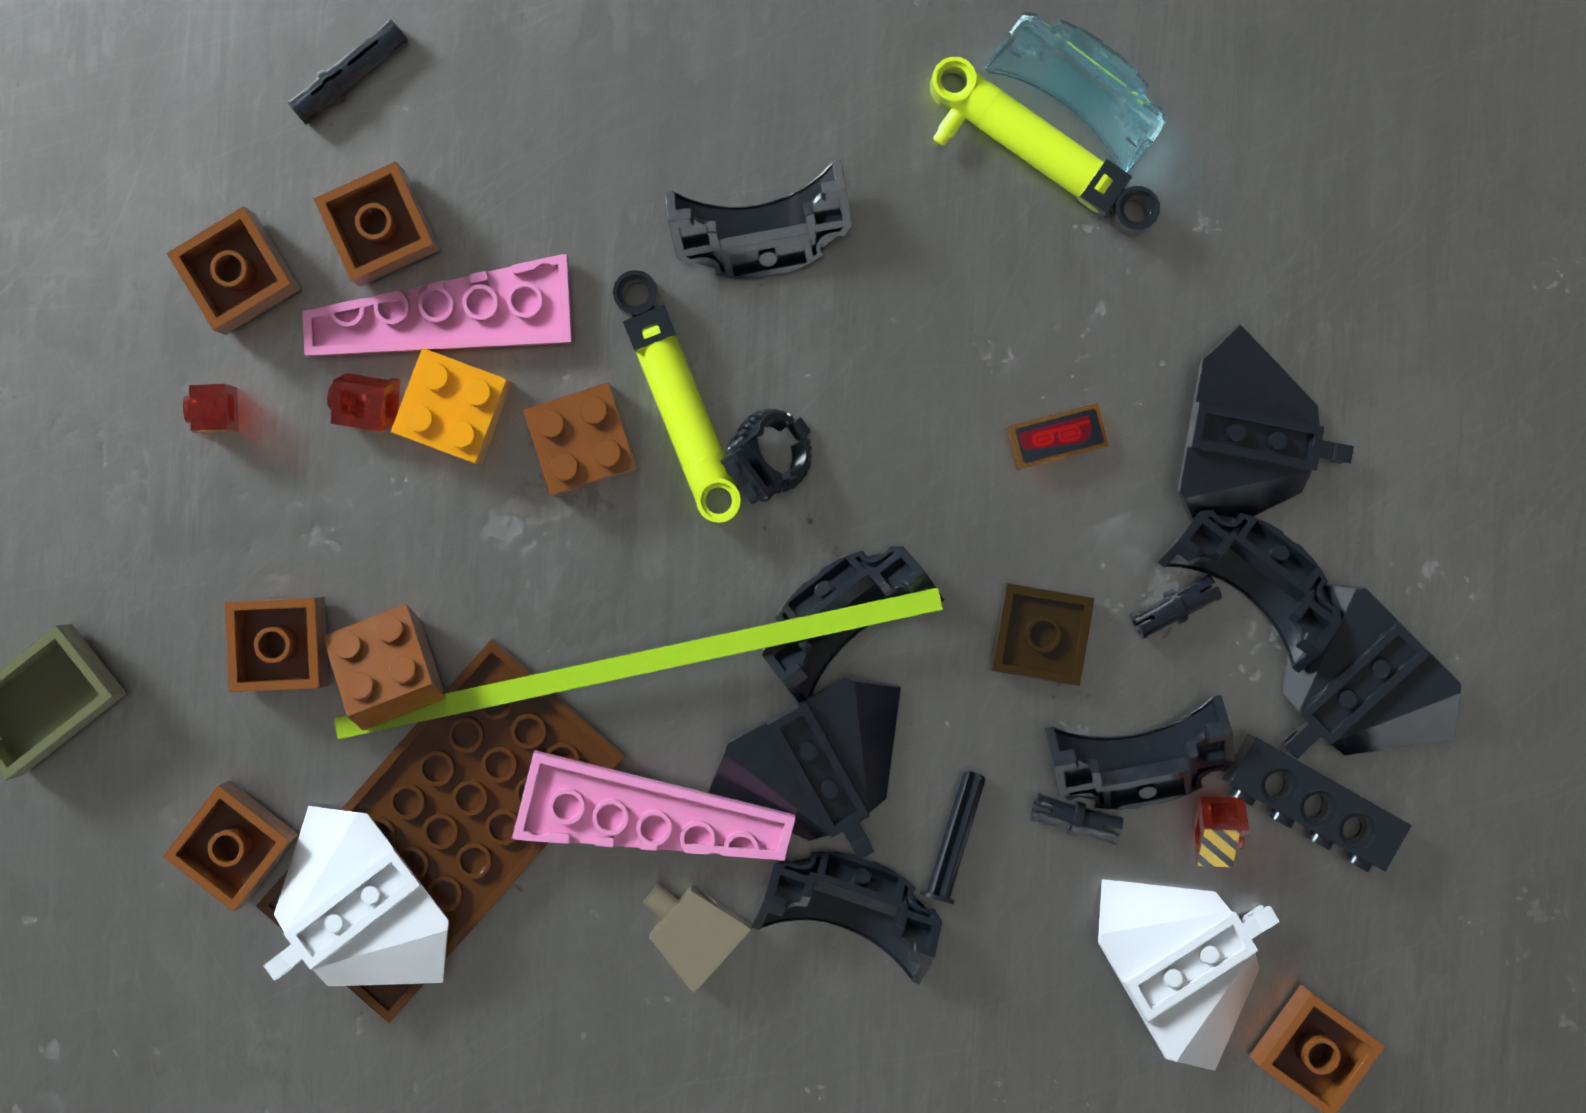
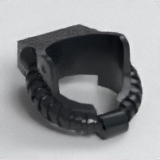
M769 408L756 411L742 422L737 433L730 439L729 444L724 447L725 456L720 462L725 467L727 474L739 486L743 496L751 504L758 501L766 502L774 494L788 492L797 487L807 476L812 461V446H809L811 441L807 438L811 430L801 416L793 419V415L779 409ZM764 427H771L778 431L788 428L796 439V442L790 446L792 452L790 468L784 474L773 469L760 452L757 438L763 435Z

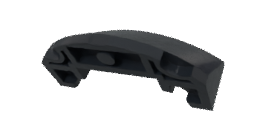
M841 159L832 161L818 177L801 189L787 196L761 204L720 206L692 200L674 191L665 192L668 224L677 259L687 265L696 262L713 268L716 276L727 278L758 279L764 276L785 274L797 270L823 256V248L837 236L844 237L853 226Z
M1214 510L1199 511L1157 562L1164 568L1180 567L1210 574L1243 593L1272 623L1286 648L1292 665L1291 668L1297 673L1301 672L1324 651L1342 624L1340 609L1330 604L1323 587L1329 581L1314 559L1302 546L1288 538L1283 531L1256 517L1240 513L1237 517L1216 515Z
M889 546L885 553L867 556L862 550L829 564L808 582H804L783 605L776 616V620L781 622L934 589L936 586L926 571L904 546ZM940 594L941 602H943L944 598ZM869 626L767 647L763 649L762 656L799 703L813 695L820 677L836 654L857 634Z
M1221 695L1212 696L1202 706L1172 723L1137 734L1098 737L1078 735L1057 729L1054 726L1045 728L1058 796L1069 801L1078 797L1091 799L1094 808L1124 810L1167 803L1203 787L1201 781L1203 777L1211 772H1225L1235 762L1233 732Z
M824 851L811 852L807 859L793 862L785 859V861H780L773 865L751 928L760 930L774 924L806 921L824 923L846 929L881 948L898 963L911 979V982L920 985L935 959L942 920L935 909H927L913 894L916 887L893 870L877 862L873 863L864 859L859 860L856 855Z

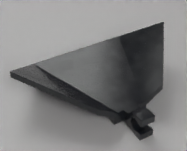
M1241 324L1234 327L1200 361L1177 490L1190 522L1199 511L1214 510L1216 515L1237 517L1240 513L1254 517L1302 493L1311 472L1317 471L1319 460L1337 464H1351L1354 446L1322 440L1324 427L1320 426L1318 405Z
M1334 584L1323 586L1330 604L1340 609L1342 624L1324 651L1301 672L1297 673L1291 668L1292 665L1287 654L1282 694L1297 709L1306 722L1294 729L1283 739L1284 747L1298 759L1321 736L1344 756L1455 739L1461 683L1366 587Z
M846 677L728 741L707 793L794 814L796 818L792 834L807 841L828 835L832 838L843 832L859 860L875 851L860 822L869 818V813L887 798L901 687L899 685Z

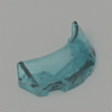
M1024 12L983 67L988 73L1007 76L1030 84L1064 104L1090 127L1107 148L1115 164L1127 173L1154 142L1167 121L1163 108L1158 107L1147 98L1145 94L1146 89L1149 87L1147 82L1121 54L1111 49L1090 32L1062 19L1054 26L1046 23L1037 13Z

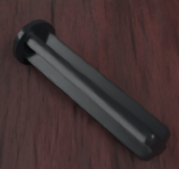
M965 770L962 773L927 890L921 889L920 892L923 896L948 904L955 903V899L950 898L985 784V777L982 774Z

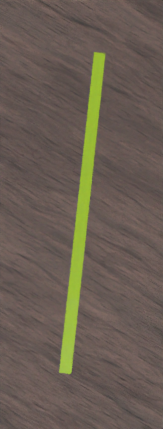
M929 589L446 693V699L364 731L350 720L347 715L334 718L337 738L343 739L943 610L939 589Z

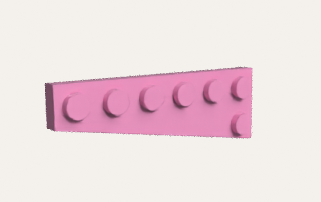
M568 255L551 256L489 272H478L448 281H437L428 283L425 286L402 291L396 290L378 294L375 297L360 298L302 311L304 356L319 357L421 351L422 348L437 351L573 344Z
M535 750L512 838L525 841L564 844L571 842L595 844V846L602 847L622 846L640 848L641 850L657 851V849L685 851V853L708 855L712 853L731 857L785 861L796 817L794 814Z

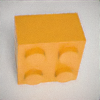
M422 348L391 432L472 463L482 465L512 382Z

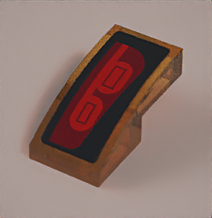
M1098 403L1006 427L1017 470L1109 446Z

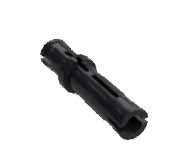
M389 18L383 26L357 45L325 72L321 69L316 73L318 78L292 100L287 101V103L305 125L308 124L314 116L335 99L338 102L345 98L343 93L373 70L404 43L406 44L408 39L393 20Z

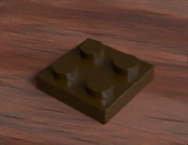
M1005 583L991 671L1080 686L1095 598Z

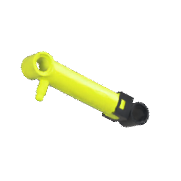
M948 57L935 67L930 81L931 95L938 105L951 109L933 137L937 144L945 146L966 119L1078 198L1076 202L1098 218L1102 219L1110 210L1111 222L1120 233L1127 236H1136L1144 233L1156 222L1160 214V203L1156 194L1151 189L1144 186H1132L1126 189V185L1132 178L1131 175L1108 159L1103 162L975 72L974 67L968 60L961 57ZM949 73L960 75L964 80L965 88L957 93L946 91L942 86L941 78ZM1127 201H1137L1144 206L1145 218L1143 221L1134 222L1129 220L1124 212V205Z
M639 270L627 271L620 275L614 283V301L625 315L631 317L623 321L633 349L637 354L697 508L701 515L711 522H729L740 511L742 503L741 494L736 482L727 474L725 467L720 462L725 454L665 305L658 307L660 299L659 289L650 275ZM636 283L645 285L648 288L649 294L643 304L632 306L625 302V291L629 286ZM717 488L726 489L732 498L731 507L721 514L713 513L707 506V496L712 490Z

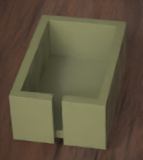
M73 624L55 626L0 670V737L2 739L0 740V774L5 780L23 776L127 694Z

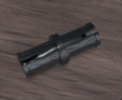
M1207 574L1204 578L1177 592L1171 589L1163 594V599L1136 613H1131L1130 618L1134 627L1151 619V621L1139 626L1137 630L1139 636L1142 639H1146L1149 635L1174 622L1182 624L1189 619V614L1221 600L1222 594L1218 586L1201 594L1213 587L1212 584L1215 583L1213 577Z
M1040 793L1036 794L1033 804L1050 809V812L1047 813L1032 808L1030 821H1037L1066 829L1067 834L1077 837L1080 833L1110 842L1113 845L1117 844L1120 834L1103 829V826L1106 825L1122 830L1123 817H1116L1087 809L1086 804L1076 801L1073 805L1043 796Z

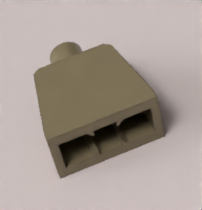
M659 883L642 902L660 919L649 934L650 940L693 993L702 986L746 937L752 927V923L748 919L693 885L678 900Z

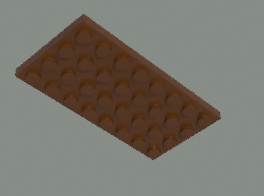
M491 639L444 693L456 692L534 674L498 642ZM555 693L417 722L341 809L344 811L367 813L448 918L446 959L549 843L512 838L534 751L609 769H614L626 756ZM288 870L256 905L260 911L280 928L281 926L275 918L274 912ZM425 983L347 987L387 1023H390Z

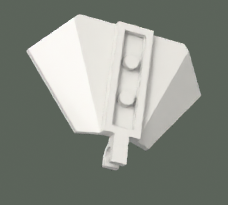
M308 806L274 912L275 918L284 931V936L291 945L264 965V968L273 980L281 978L303 960L309 969H312L327 986L443 983L449 920L367 813Z
M1102 879L1098 943L1163 1056L1168 1060L1215 1071L1260 970L1256 957L1258 949L1252 939L1279 923L1277 916L1271 906L1264 908L1263 905H1259L1240 920L1237 913L1232 912L1221 897L1213 891Z

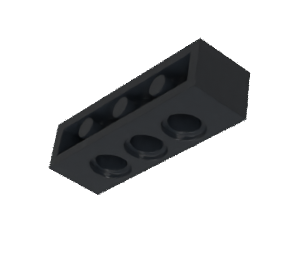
M1247 734L1235 755V762L1227 769L1222 780L1233 786L1229 792L1232 796L1252 807L1256 799L1271 807L1267 816L1290 829L1295 821L1310 829L1306 838L1329 851L1333 844L1349 851L1345 860L1368 873L1372 866L1386 872L1412 826L1250 734ZM1280 772L1284 776L1285 786L1279 794L1270 796L1265 788L1266 780L1271 774ZM1312 795H1320L1323 800L1322 811L1315 817H1307L1304 811L1306 800ZM1352 817H1359L1362 824L1359 835L1353 839H1346L1343 833L1345 822Z

